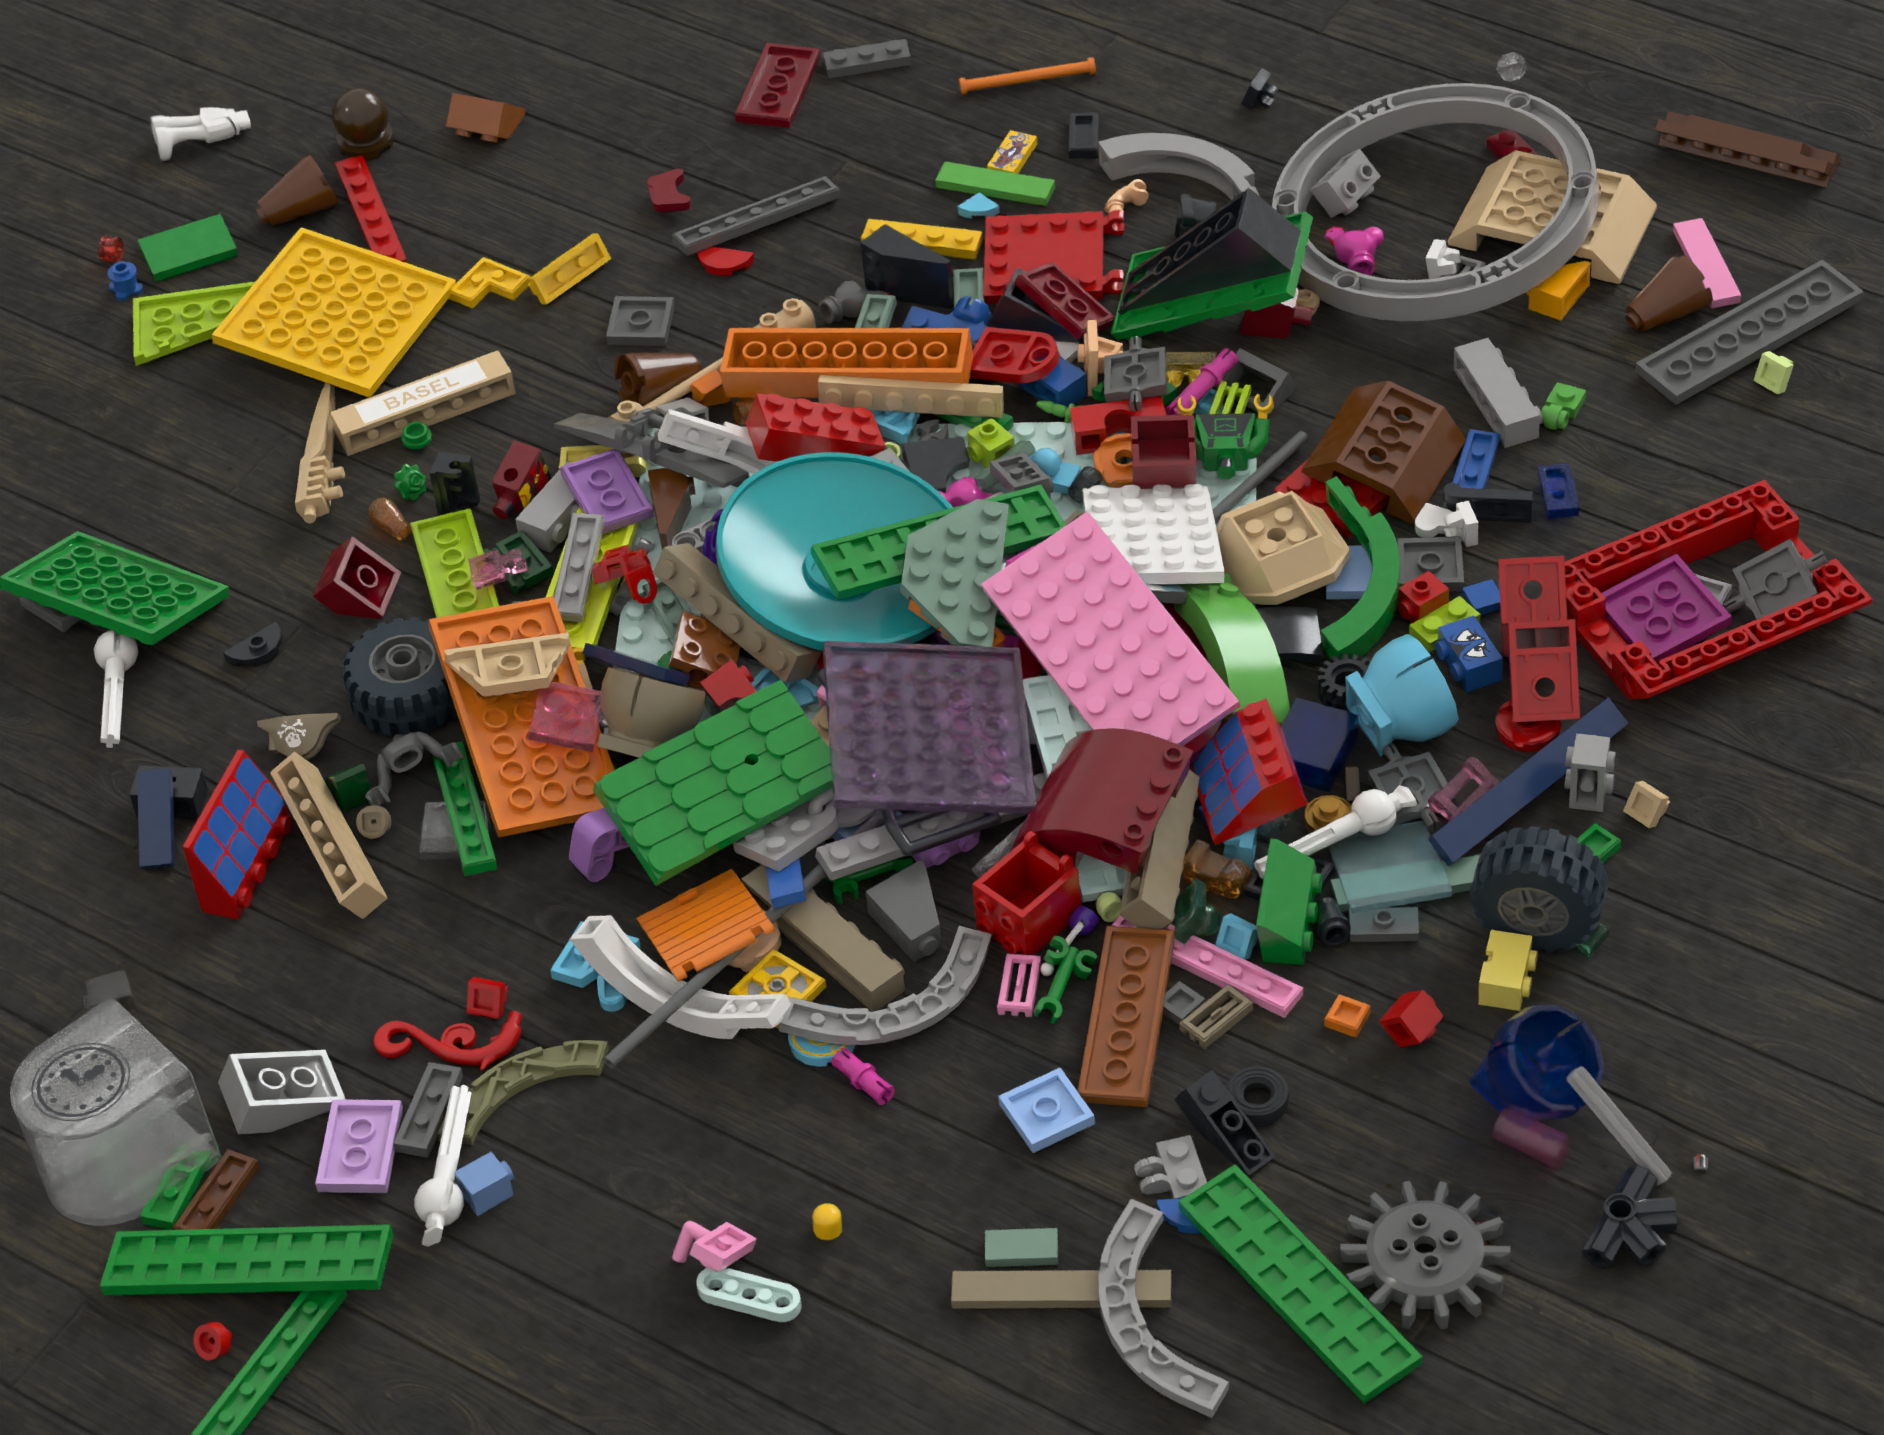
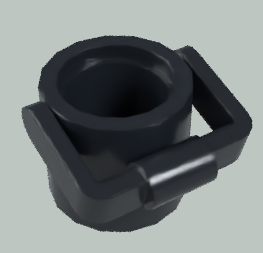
M1188 194L1181 195L1175 227V239L1214 213L1217 202L1191 198Z

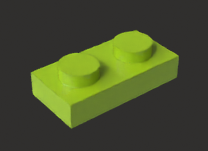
M1459 596L1410 624L1409 634L1419 640L1423 647L1431 652L1436 649L1435 643L1438 642V627L1473 615L1480 623V613Z

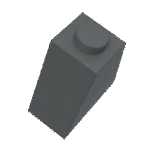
M922 860L865 891L868 914L913 962L933 954L938 948L942 947L940 924L926 866Z

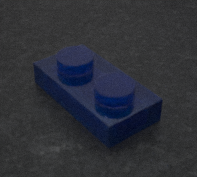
M1569 463L1538 466L1537 475L1547 519L1579 516V503Z

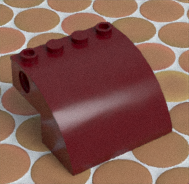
M1095 729L1077 735L1065 744L1013 842L1012 849L1024 841L1025 835L1032 831L1038 835V843L1060 858L1065 854L1073 858V866L1075 868L1078 867L1083 855L1086 854L1137 875L1150 849L1152 833L1171 796L1176 798L1189 772L1190 759L1194 750L1151 734L1128 729Z

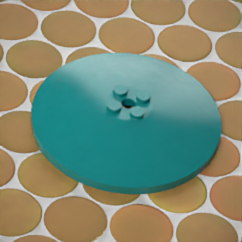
M832 452L791 457L771 464L753 474L735 490L727 501L720 516L716 536V557L719 571L727 589L743 610L761 625L785 639L813 649L842 654H870L879 650L890 651L899 649L924 639L937 630L908 609L910 599L907 600L900 592L901 583L837 600L810 554L813 544L953 507L942 494L923 479L886 461L858 454Z

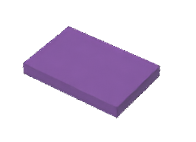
M612 449L560 467L561 476L582 513L604 515L605 524L602 534L654 517L651 504L620 451Z

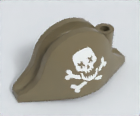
M338 713L281 716L257 721V726L269 733V753H282L285 757H289L295 751L304 759L309 760L320 752L328 733L340 722L341 716Z

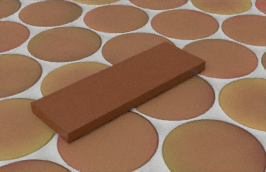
M1106 926L1078 1086V1093L1085 1103L1148 1107L1164 1010L1163 1006L1175 942L1174 930Z

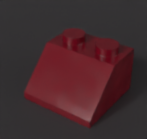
M352 536L331 552L312 597L338 615L380 619L385 613L401 571Z

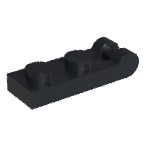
M1450 483L1443 489V498L1445 500L1443 508L1455 512L1456 503L1469 501L1477 520L1531 523L1533 491L1462 488L1456 483Z

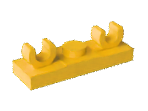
M592 234L530 277L528 285L533 295H537L541 304H548L608 262L611 257L599 234Z

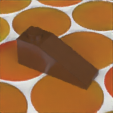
M668 468L648 470L650 492L662 551L664 547L672 546V539L681 532L692 508L690 495L696 494L693 477H687L685 474Z

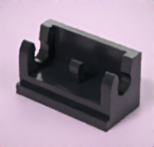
M439 452L429 472L438 516L465 510L459 509L462 505L478 506L481 500L472 456Z

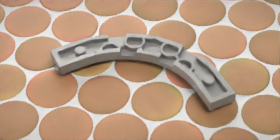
M959 926L946 962L929 982V986L918 995L912 994L902 1000L888 1004L887 1009L869 1012L868 1008H836L789 996L788 999L792 1005L783 1015V1019L779 1023V1031L811 1040L843 1045L884 1043L918 1033L946 1017L969 994L982 970L992 934Z
M1131 1199L1112 1229L1101 1256L1098 1297L1105 1329L1120 1357L1146 1384L1162 1395L1213 1418L1229 1390V1381L1182 1360L1168 1350L1159 1340L1156 1341L1146 1328V1322L1141 1314L1135 1294V1281L1141 1258L1162 1224L1164 1213Z

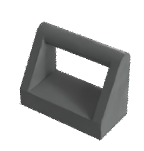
M1241 348L1236 353L1238 363L1222 378L1223 381L1227 382V386L1231 387L1233 383H1236L1249 372L1273 384L1274 386L1265 401L1259 402V406H1267L1270 395L1274 403V408L1271 412L1284 402L1298 385L1288 372ZM1236 396L1234 401L1238 403L1240 397ZM1250 396L1246 407L1257 412L1254 405V397Z

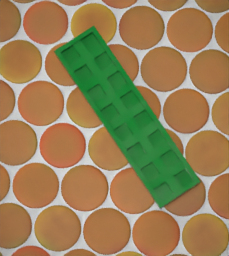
M1042 485L984 499L1009 504L1003 555L1032 548L1066 526ZM965 505L813 544L810 554L837 600L901 583L908 535Z
M1236 1164L1179 1200V1210L1364 1404L1422 1365V1355Z
M391 1225L117 1231L100 1288L104 1296L380 1289L393 1238V1231Z

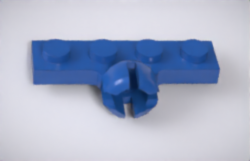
M964 296L958 300L953 312L949 315L912 306L902 328H969L971 339L977 343L987 327L991 312L988 305L983 301L975 298L972 305H969L972 297Z

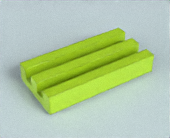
M1223 381L1218 387L1209 414H1219L1225 395H1228L1222 414H1230L1236 396L1240 397L1234 414H1243L1251 394V385L1245 384L1244 388H1239V383H1233L1230 387L1227 386L1226 381Z

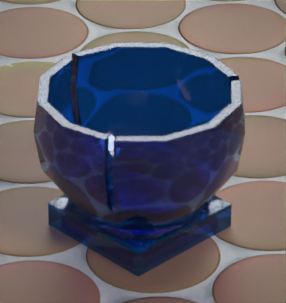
M1534 1005L1527 1007L1505 1022L1495 1032L1487 1057L1469 1083L1519 1130L1526 1128L1532 1120L1554 1121L1568 1118L1584 1107L1586 1103L1569 1084L1567 1077L1573 1070L1582 1066L1600 1086L1605 1071L1600 1043L1585 1021L1574 1025L1562 1034H1558L1581 1019V1017L1560 1005Z

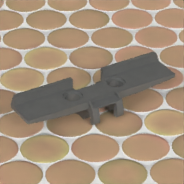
M651 408L637 411L636 416L630 418L629 422L578 413L554 423V428L620 452H627L642 457L654 464L721 488L730 485L739 487L744 480L749 478V472L736 465L659 441L657 436L659 430L654 433V437L650 436L647 433L648 428L653 426L660 429L664 421V417L656 415V410Z

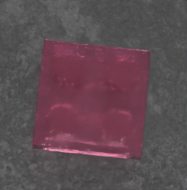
M551 682L549 688L539 689L528 740L593 752L602 715V708L600 706L601 691L557 682Z

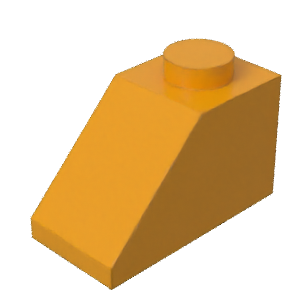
M1582 261L1563 265L1545 281L1527 291L1529 309L1561 321L1589 287L1591 263Z

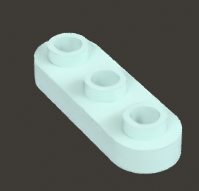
M706 1268L697 1277L698 1294L703 1301L709 1304L777 1322L790 1321L797 1317L801 1311L799 1291L794 1286L728 1268H724L721 1271ZM714 1288H721L718 1291L712 1290ZM750 1296L754 1297V1298L751 1299V1300L745 1299V1298L750 1297Z

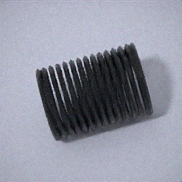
M1084 467L1068 488L1070 497L1076 502L1083 503L1081 502L1083 500H1080L1082 499V490L1100 485L1102 482L1101 473L1093 467Z

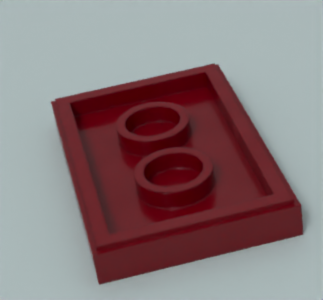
M1054 262L1021 273L1014 281L1021 290L1077 340L1084 338L1087 320H1097V332L1112 326L1115 320V316Z

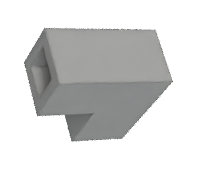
M689 397L656 406V415L664 418L668 409L709 421L708 407Z

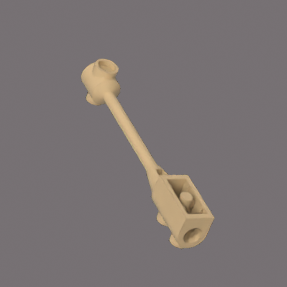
M788 299L783 303V310L776 314H763L760 317V324L753 328H816L814 315L805 302L798 299ZM723 357L645 406L632 401L619 403L617 406L618 412L608 418L629 422L630 418L636 416L637 411L647 408L656 410V406L678 400L692 391V382L713 369L720 373Z

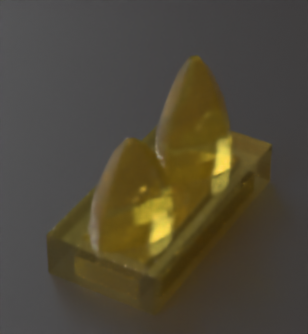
M1166 352L1167 381L1178 387L1183 377L1188 376L1191 383L1201 373L1200 369L1204 365L1210 364L1217 357V353Z

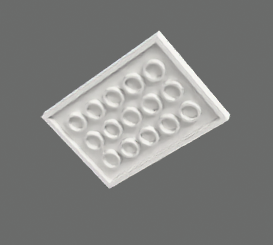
M1187 484L1184 488H1171L1169 485H1155L1153 489H1140L1136 485H1125L1122 488H1108L1096 485L1083 489L1084 513L1089 512L1145 584L1224 583V567L1208 486Z

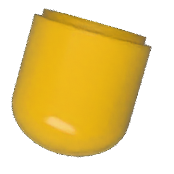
M821 1204L813 1212V1230L819 1239L833 1240L842 1232L841 1212L833 1204Z

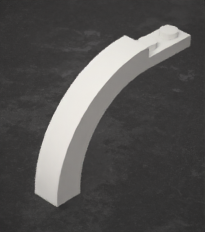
M668 409L657 435L658 440L728 462L753 474L776 463L758 459L748 430L728 422H724V425H719Z
M612 915L588 916L570 938L579 953L610 985L630 1001L651 1014L658 1010L687 983L683 980L678 982L674 975L645 955L622 931ZM700 989L665 1022L699 1035L719 1039H733L740 1029L774 1028L782 1021L783 1015L792 1004L785 994L725 995Z

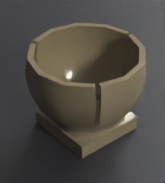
M608 667L602 682L600 706L609 731L607 734H600L597 746L641 758L643 753L695 728L705 708L706 691L686 685L681 686L631 671Z

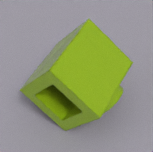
M993 418L967 432V452L974 462H979L984 468L990 465V461L997 460L1015 445L1014 436Z

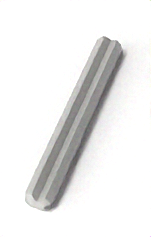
M1582 1066L1573 1070L1567 1077L1569 1084L1637 1165L1648 1169L1657 1178V1186L1667 1181L1672 1174L1671 1170L1587 1070Z

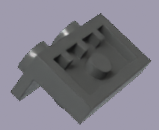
M1024 452L990 461L991 474L1009 492L1042 485L1051 500V493L1054 491L1051 477L1046 475L1039 468L1038 464L1033 462Z

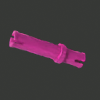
M1224 348L1210 364L1204 365L1200 369L1201 373L1165 408L1166 414L1180 415L1177 411L1179 397H1181L1182 407L1188 409L1192 407L1191 396L1195 398L1197 404L1213 387L1219 386L1223 382L1222 378L1238 363L1236 354L1230 351L1226 355L1229 349Z

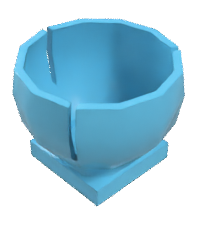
M1409 634L1393 639L1376 652L1364 677H1361L1358 671L1346 677V706L1380 757L1384 755L1383 748L1386 745L1390 747V744L1395 739L1424 742L1443 735L1454 727L1459 720L1456 703L1434 659L1415 668L1413 667L1431 658V655L1419 640Z

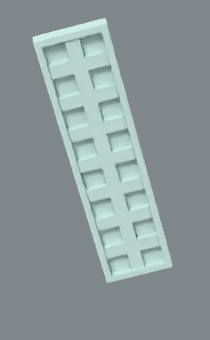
M1049 675L1020 680V689L1046 779L1051 773L1065 744L1077 735L1091 731V728ZM1084 854L1077 867L1079 870L1081 901L1097 900L1102 893L1114 892L1118 896H1122L1128 871Z

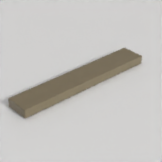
M1100 1270L953 1271L952 1309L1100 1308L1098 1297ZM1137 1270L1135 1294L1139 1308H1171V1270Z

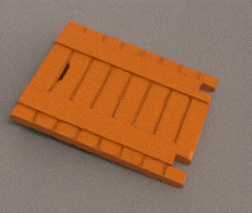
M733 869L637 917L639 925L678 982L688 977L686 972L692 969L699 972L705 967L756 942L755 936L761 933L767 936L776 931L773 924Z

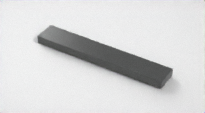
M824 176L672 234L673 243L688 256L841 198L840 189Z

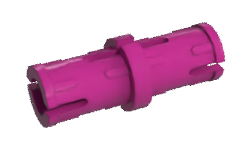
M842 1048L841 1052H836L832 1059V1065L852 1081V1086L858 1090L862 1089L879 1105L885 1104L881 1097L887 1102L891 1100L895 1092L894 1087L878 1076L871 1064L863 1063L847 1048Z

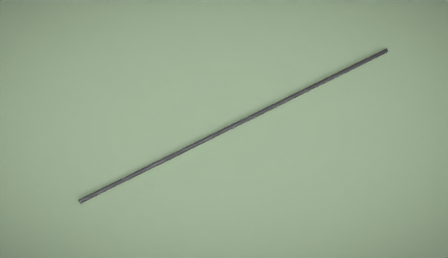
M1299 431L1212 509L1215 524L1220 520L1222 514L1229 512L1298 450L1308 440L1307 434ZM1042 667L1037 677L1049 674ZM981 724L985 731L989 729L983 724ZM952 744L951 746L954 748V750L956 751V753L959 755V753L957 752L956 748H955L954 745ZM943 756L936 758L911 782L939 773L949 764ZM915 795L893 802L895 813ZM879 809L851 836L881 827L884 824L882 809ZM820 864L803 878L806 894L827 875ZM794 904L773 909L772 906L765 912V915L773 924ZM748 946L705 967L606 1055L603 1058L604 1063L613 1069Z

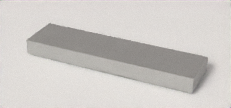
M572 514L554 595L562 621H584L593 579L592 567L597 561L605 524L604 515Z

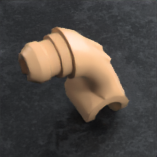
M1136 179L1118 190L1108 199L1105 205L1106 212L1123 211L1124 205L1128 203H1133L1137 206L1144 205L1148 199L1145 183L1142 180Z

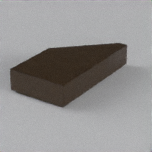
M1343 764L1345 798L1347 801H1354L1355 797L1360 794L1359 768L1355 764Z

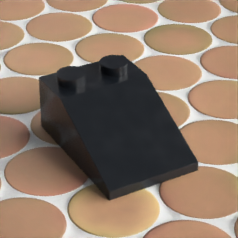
M886 224L860 242L865 287L870 291L889 292L891 296L896 297V301L943 308H952L954 306L950 260Z
M1017 267L1001 294L989 323L995 325L996 328L1046 333L1056 341L1082 343L1084 338L1077 340L1014 283L1017 276L1025 272Z

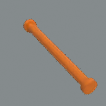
M1090 57L1087 58V61L969 80H965V77L959 78L961 95H966L967 91L1087 72L1093 75L1096 74L1094 58Z

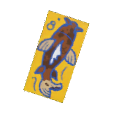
M1010 130L988 163L987 169L1018 174L1035 149L1037 136Z

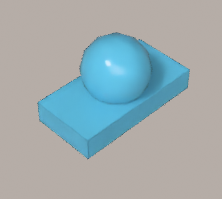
M1041 448L1029 457L1038 464L1039 468L1046 475L1051 477L1054 491L1069 494L1068 488L1081 472V466L1061 462L1057 452L1050 448Z

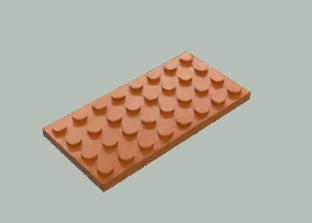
M554 596L429 619V630L498 838L577 822L581 816L604 808L593 792L594 784L600 781L604 775L614 771V767L608 750L597 746L599 736L602 733L571 644L549 688L533 691H520L483 697L445 662L444 650L566 633Z

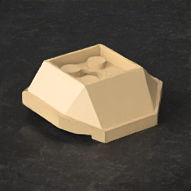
M1293 491L1286 494L1277 492L1221 515L1216 529L1224 573H1229L1232 584L1237 586L1239 591L1251 603L1278 605L1335 582L1342 572L1344 565H1347L1351 559L1350 548L1323 509L1309 504Z

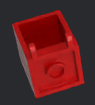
M1032 831L1025 835L1024 841L972 884L977 929L992 934L991 938L1001 944L1010 954L1034 956L1052 940L1053 936H1057L1069 926V918L1077 906H1081L1079 870L1073 866V858L1067 854L1060 858L1038 843V835Z

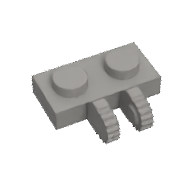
M1191 1135L1156 1143L1158 1157L1152 1156L1140 1160L1134 1167L1137 1176L1145 1177L1140 1182L1142 1193H1145V1195L1170 1191L1172 1199L1184 1198L1207 1183Z

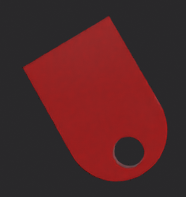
M986 327L973 348L969 378L1012 383L1034 382L1047 376L1054 370L1059 362L1060 353L1055 340L1046 333ZM1047 357L1044 360L1037 361L1040 358Z

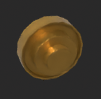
M1334 795L1315 798L1305 809V826L1309 833H1313L1351 813V805L1345 799Z

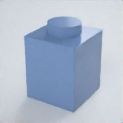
M492 1152L455 1171L458 1187L462 1191L465 1201L477 1216L514 1196L511 1185L514 1175L509 1165L505 1161L499 1162Z

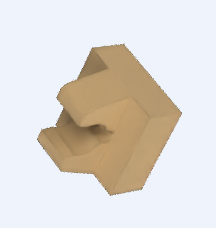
M1644 781L1635 782L1623 811L1648 828L1656 827L1660 817L1665 814L1670 803L1669 797Z

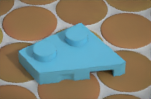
M870 410L874 415L881 435L902 445L907 443L921 414L915 412Z

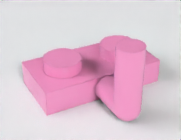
M687 1221L683 1225L672 1258L677 1262L684 1263L690 1251L689 1255L700 1260V1263L706 1268L721 1271L750 1253L757 1238L728 1222L713 1231H709L693 1221Z

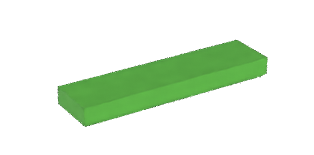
M944 162L935 180L936 188L970 194L981 193L988 197L1047 206L1055 189V180L951 162Z

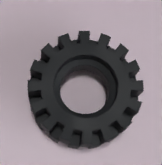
M1342 654V659L1340 660L1337 656L1331 657V663L1327 660L1323 663V668L1320 667L1318 693L1320 701H1323V705L1326 708L1331 706V711L1337 713L1338 709H1342V714L1348 715L1346 687L1337 684L1346 681V677L1358 671L1361 677H1364L1369 666V660L1363 658L1359 661V655L1353 654L1352 659H1348V654Z

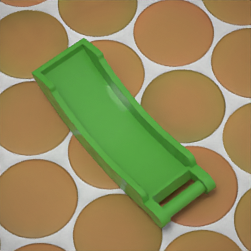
M1224 573V583L1180 584L1188 594L1185 603H1174L1175 611L1192 628L1206 653L1209 664L1240 703L1239 708L1223 719L1227 722L1236 711L1245 708L1251 703L1267 698L1281 727L1289 728L1290 708L1282 665L1272 636L1257 609L1239 591V588L1232 584L1229 573Z

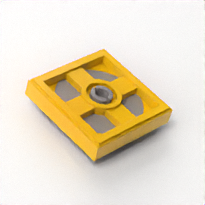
M772 949L729 991V995L785 994L787 998L790 996L812 1002L826 988V981L802 965Z

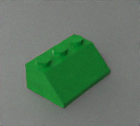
M1270 839L1256 924L1262 959L1266 963L1304 965L1306 952H1311L1313 947V932L1309 930L1310 923H1316L1318 905L1314 902L1315 894L1321 893L1322 874L1316 872L1314 859L1278 839Z

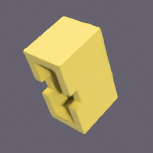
M1491 930L1486 949L1488 960L1483 962L1479 980L1478 1005L1520 1011L1523 997L1529 998L1532 977L1527 976L1528 971H1535L1538 951L1532 950V936Z

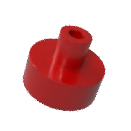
M210 1322L199 1326L193 1337L197 1353L200 1357L209 1361L225 1356L230 1349L232 1341L231 1332L219 1322Z

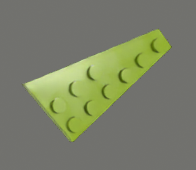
M255 282L133 298L134 360L136 366L212 339L213 332Z

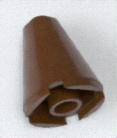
M307 155L257 202L260 207L256 209V212L264 225L269 222L273 227L334 207L339 201L311 155Z
M1678 254L1669 259L1627 306L1625 318L1632 329H1639L1645 332L1706 308L1713 301L1712 291L1710 287L1706 290L1704 289L1701 281L1705 277L1698 267L1686 256L1683 255L1678 258Z
M625 353L616 358L614 377L615 380L620 379L622 389L617 391L622 402L632 401L645 406L700 372L702 366L699 359L695 358L691 353Z

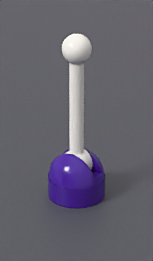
M1077 906L1069 918V927L1072 931L1065 939L1068 945L1071 944L1077 935H1088L1098 925L1099 919L1097 915L1089 908ZM1047 962L1043 963L1040 967L1041 973L1045 976H1050L1054 972V965Z

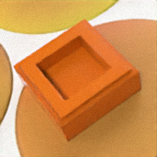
M1339 994L1324 1019V1026L1357 1038L1371 1014V1005Z

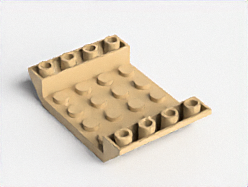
M1514 151L1489 165L1448 240V245L1477 251L1485 235L1520 244L1529 242L1546 227L1562 204L1569 177L1561 162L1553 158ZM1596 168L1599 184L1597 215L1589 234L1574 256L1592 260L1591 278L1620 284L1652 220L1657 204L1630 175Z

